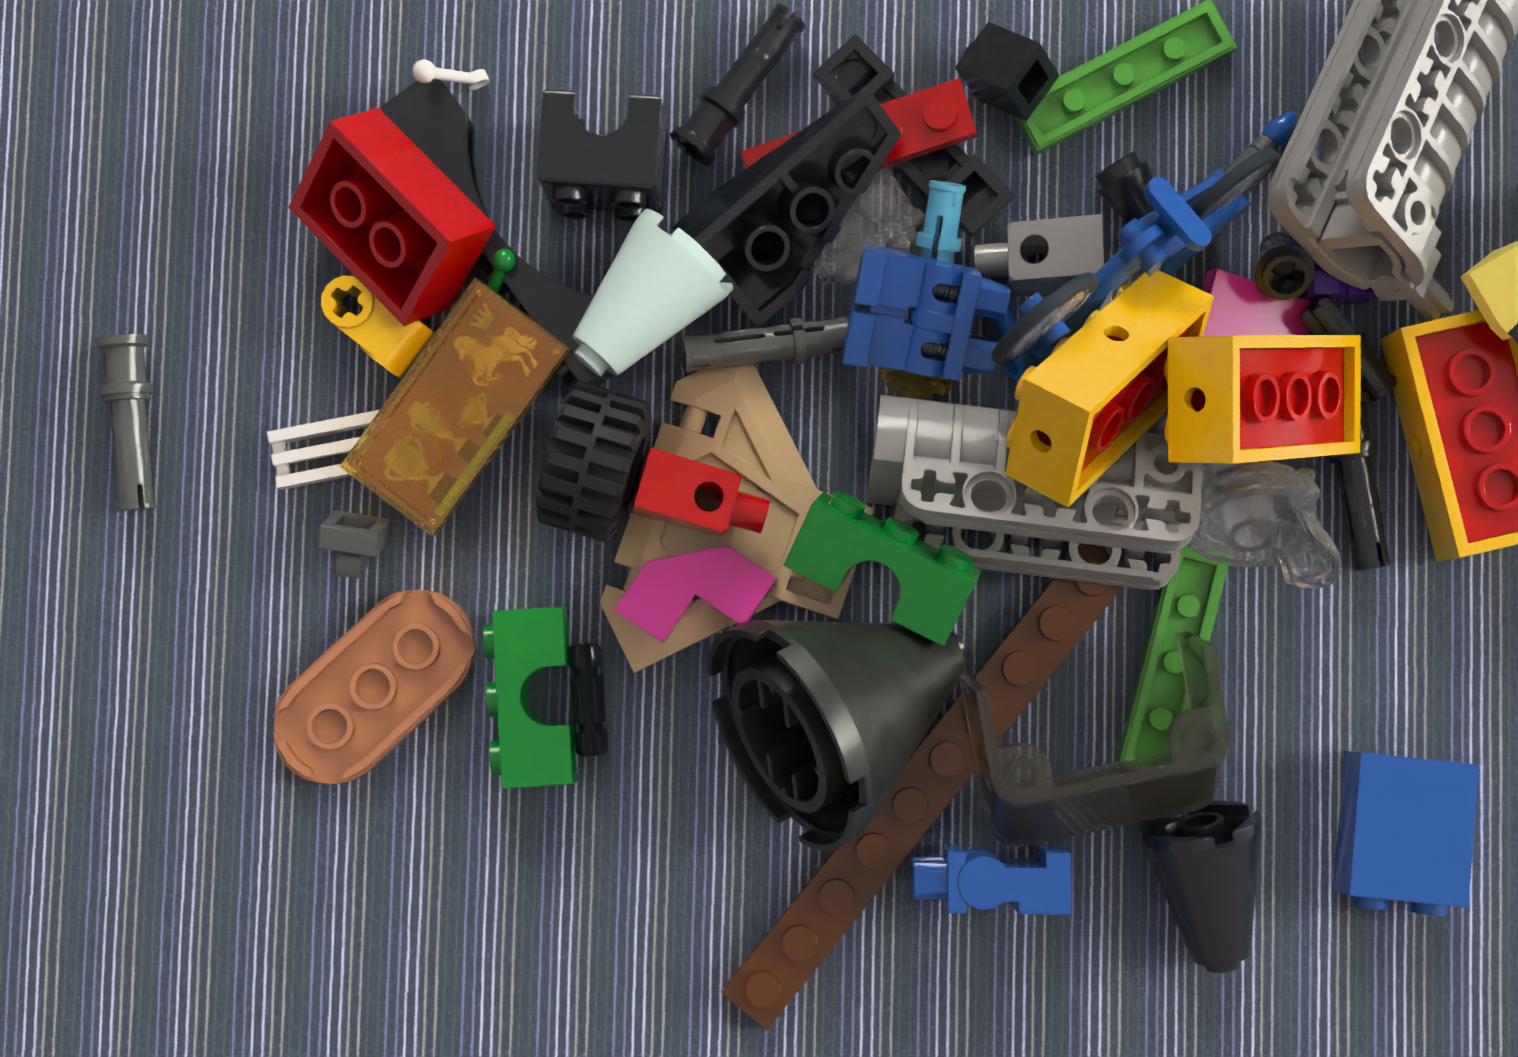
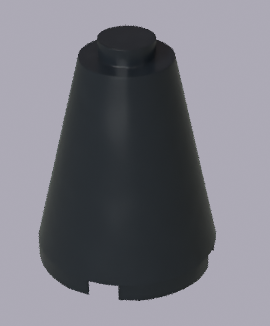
M1204 801L1186 804L1188 815L1170 819L1168 809L1154 813L1140 824L1141 839L1191 960L1198 965L1204 966L1206 971L1212 973H1225L1236 970L1240 967V962L1248 958L1251 953L1262 827L1260 813L1256 810L1250 816L1249 805L1234 801Z

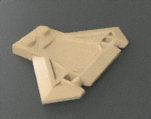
M755 365L705 369L696 371L676 381L670 401L686 406L679 427L662 422L653 448L742 476L738 491L770 499V505L761 533L729 525L726 534L721 537L637 514H630L614 560L615 563L629 567L630 571L623 590L609 585L605 586L600 605L634 673L737 623L699 596H696L665 643L660 642L626 619L614 609L647 561L730 546L778 579L755 614L782 601L839 620L857 566L856 564L852 567L847 579L837 592L783 566L812 503L823 492L817 490ZM707 414L720 418L713 438L701 434ZM697 489L695 491L694 499L697 506L714 511L717 504L715 494L704 489ZM866 506L864 512L874 516L875 509Z

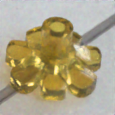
M880 367L879 378L886 381V386L890 390L895 392L902 391L901 397L928 400L930 393L946 395L950 391L952 379L924 376L904 370Z

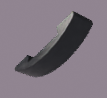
M856 34L814 71V77L837 106L864 87L871 91L880 104L907 95L894 82L895 73ZM957 144L892 165L927 201L930 180L966 185L959 228L971 237L978 233L1015 197L1005 184L976 155L970 158Z

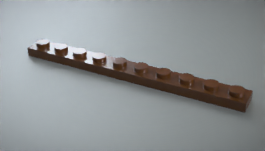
M1081 543L1077 547L1078 554L1087 563L1101 565L1109 560V555L1096 545ZM1052 578L917 746L867 829L856 839L833 850L722 988L721 993L764 1029L767 1030L1120 591L1121 586Z

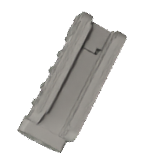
M1354 0L1268 188V203L1272 214L1322 269L1353 287L1363 290L1371 287L1380 301L1408 300L1427 322L1439 319L1441 313H1450L1454 307V302L1448 297V293L1433 278L1441 258L1440 252L1435 248L1441 231L1436 227L1435 222L1443 197L1453 183L1459 160L1464 156L1469 146L1475 123L1480 119L1485 109L1488 93L1498 79L1504 56L1511 48L1517 35L1518 0ZM1361 45H1363L1365 53L1364 67L1360 63L1358 56ZM1319 136L1323 146L1321 161L1318 159L1315 151V145Z
M880 395L866 503L895 506L894 519L903 521L912 527L914 522H923L925 524V531L931 533L926 535L924 542L939 549L943 543L945 526L953 527L949 541L950 546L968 554L973 559L972 566L978 569L1145 590L1160 589L1166 586L1174 577L1180 561V549L1186 547L1193 539L1200 522L1202 463L1168 462V443L1164 432L1168 411L1067 508L1005 475L1010 448L1006 447L1005 442L1008 431L1016 420L1017 411ZM965 529L987 531L993 538V544L985 550L971 549L964 544L961 539V533ZM1004 534H1011L1009 541L1011 545L1008 553L1000 552L1004 541ZM1029 537L1040 538L1042 547L1051 549H1043L1041 556L1035 557L1029 556V547L1023 545L1027 544ZM1061 541L1069 542L1065 554L1066 560H1059L1061 550H1055L1059 549ZM1081 543L1105 546L1109 552V560L1101 565L1087 563L1078 554L1077 547ZM1121 548L1127 549L1124 558H1132L1127 560L1124 568L1116 567L1120 559ZM1145 551L1155 552L1156 560L1164 563L1160 564L1157 572L1147 571L1146 562L1135 559H1142Z

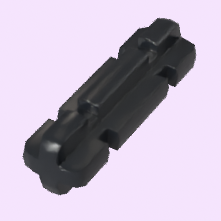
M594 642L573 644L569 647L568 653L570 669H574L575 677L570 679L574 724L579 726V732L575 733L576 753L581 757L601 756L608 751L607 730H602V722L606 721L603 675H598V667L602 666L601 648L599 644Z

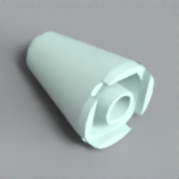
M645 209L635 220L572 336L579 345L574 355L587 368L600 377L606 370L618 376L724 300L733 290L732 283L720 282L726 273L694 239L679 227L673 234L669 235L657 227L664 217L650 209Z

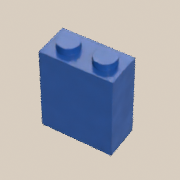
M1344 751L1333 890L1352 896L1351 906L1367 909L1388 910L1389 900L1410 902V912L1433 916H1447V906L1468 908L1479 765Z

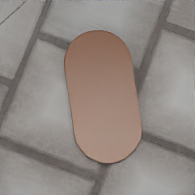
M421 589L396 592L373 607L292 682L278 700L274 714L276 718L273 735L275 748L285 765L293 773L305 780L325 784L350 782L362 777L373 769L457 691L468 678L475 662L477 648L474 628L464 610L456 602L443 594Z

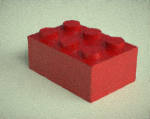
M379 108L329 122L288 207L403 326L451 307L496 228V225Z

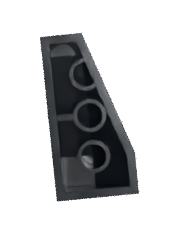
M864 87L714 190L672 228L674 231L678 227L683 230L720 265L726 273L720 282L732 283L733 290L729 293V296L754 325L759 328L803 290L812 276L810 272L811 267L827 242L833 243L842 229L839 223L857 195L863 194L902 133L871 91Z

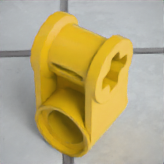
M341 276L333 279L326 285L322 293L321 307L327 319L361 345L360 348L366 354L400 379L436 334L420 320L403 326L354 276ZM347 294L358 297L357 301L363 306L361 313L357 316L347 312L348 308L342 303Z

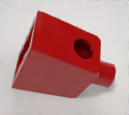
M650 447L630 513L721 537L726 534L729 525L761 533L767 517L770 499L738 491L742 476ZM697 489H704L715 494L717 504L714 511L697 506L694 499Z

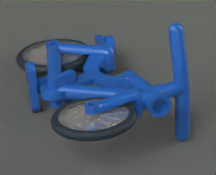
M1273 148L1262 149L1241 162L1227 174L1219 168L1205 180L1180 195L1164 178H1152L1144 188V196L1155 210L1138 220L1137 218L1133 219L1118 232L1119 242L1124 247L1095 274L1090 272L1083 273L1066 282L1045 298L1039 292L1035 293L1020 306V310L1023 312L1020 320H1017L1009 304L1004 320L990 318L1001 337L992 350L991 357L993 362L1001 365L1009 377L1020 380L1023 373L1030 366L1037 367L1047 359L1062 338H1069L1080 330L1094 310L1098 309L1101 311L1111 302L1110 298L1113 291L1140 269H1143L1149 277L1158 270L1168 275L1176 273L1193 256L1198 255L1211 242V239L1251 205L1245 196L1275 166L1278 161L1276 150Z

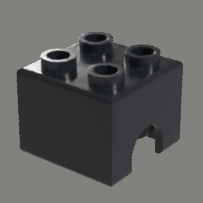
M544 90L537 177L550 206L557 208V215L572 219H586L592 216V210L615 211L614 217L618 220L635 222L645 209L661 213L663 209L667 126L661 96L629 94L628 115L623 125L610 134L597 135L586 130L585 119H579L578 111H576L577 91Z

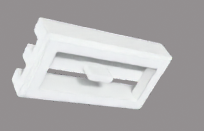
M375 410L268 431V441L272 444L273 454H271L272 463L277 471V476L275 477L277 488L283 490L360 475V471L351 465L352 462L291 473L289 464L361 450L371 435L287 451L286 443L372 426L375 430L385 417L382 410Z

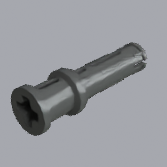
M142 334L101 336L95 339L96 348L102 350L105 385L101 386L99 391L100 397H103V402L110 403L118 499L117 511L155 509L145 402L151 400V394L154 393L153 384L148 383L146 378L144 348L150 345L149 336Z

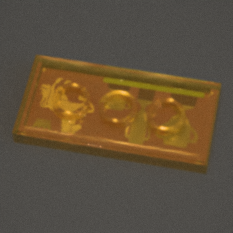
M474 278L339 467L427 534L436 536L572 348L483 281Z

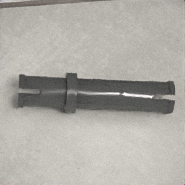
M849 316L802 322L801 318L787 319L784 325H775L773 327L734 330L707 335L680 336V354L683 370L685 373H691L705 369L758 364L776 360H791L792 364L806 363L807 357L842 353Z

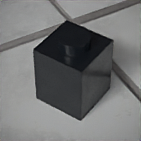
M987 22L974 42L966 48L963 57L955 66V69L975 99L1024 121L1029 119L1060 76L1039 42L990 22Z

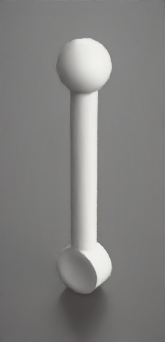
M424 59L417 61L412 70L414 78L420 83H428L433 79L464 83L467 84L469 90H477L490 82L484 69L468 73L437 68L432 62Z

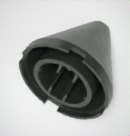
M748 620L719 634L711 645L708 655L707 674L712 677L721 672L724 696L711 703L726 747L744 781L763 808L778 824L792 817L806 829L807 832L799 836V842L816 850L833 851L856 839L867 829L963 674L966 652L961 639L953 631L945 646H942L898 623Z

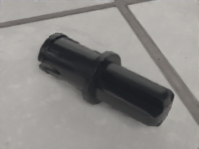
M1328 297L1318 298L1306 307L1300 315L1301 321L1313 335H1361V392H1369L1371 400L1369 403L1380 399L1393 389L1397 384L1396 377L1390 373L1368 346L1369 336L1365 332L1358 333Z

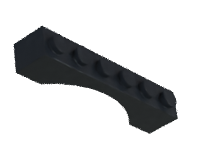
M433 79L428 83L416 81L381 106L379 109L488 217L477 183L474 161L475 128L467 113L443 81ZM495 229L482 251L489 261L488 264L481 268L484 275L490 281L495 268L493 265V255L497 250L508 249L512 251L515 256V266L505 272L498 290L499 295L502 297L511 291L523 307L518 312L568 349L554 368L568 388L581 381L600 386L614 374L606 370L600 377L587 368L574 355L579 345L572 337L594 296L575 291L544 276L522 260Z

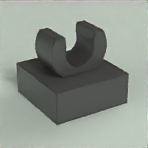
M334 510L320 525L318 548L338 551L335 575L359 579L361 569H367L369 556L376 557L389 542L391 519Z

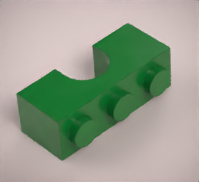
M834 491L832 495L823 492L812 503L783 566L837 592L847 579L852 567L857 563L864 561L882 563L894 572L900 584L899 602L890 620L945 646L982 570L972 566L973 559L955 547L943 544L938 549L918 539L919 532L903 521L887 518L886 522L864 512L865 504L851 495L839 491Z
M561 606L492 611V624H484L483 626L484 654L486 659H494L496 682L487 683L486 686L487 711L489 718L498 717L499 741L490 742L492 776H501L502 789L574 784L578 782L575 724L553 725L542 722L531 712L527 702L528 686L536 674L550 667L569 666L568 608Z

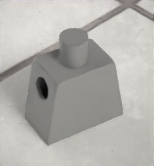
M1103 214L1012 222L1008 224L1007 228L1008 243L975 244L974 264L982 278L1009 277L1013 295L1032 296L1038 292L1040 295H1049L1071 279L1087 272L1095 274L1104 266ZM1039 253L1046 256L1042 262L1037 264L1025 262L1032 254Z

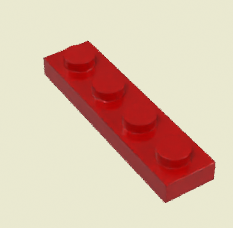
M960 78L880 104L902 133L880 169L978 137ZM798 132L741 151L745 167L748 168Z

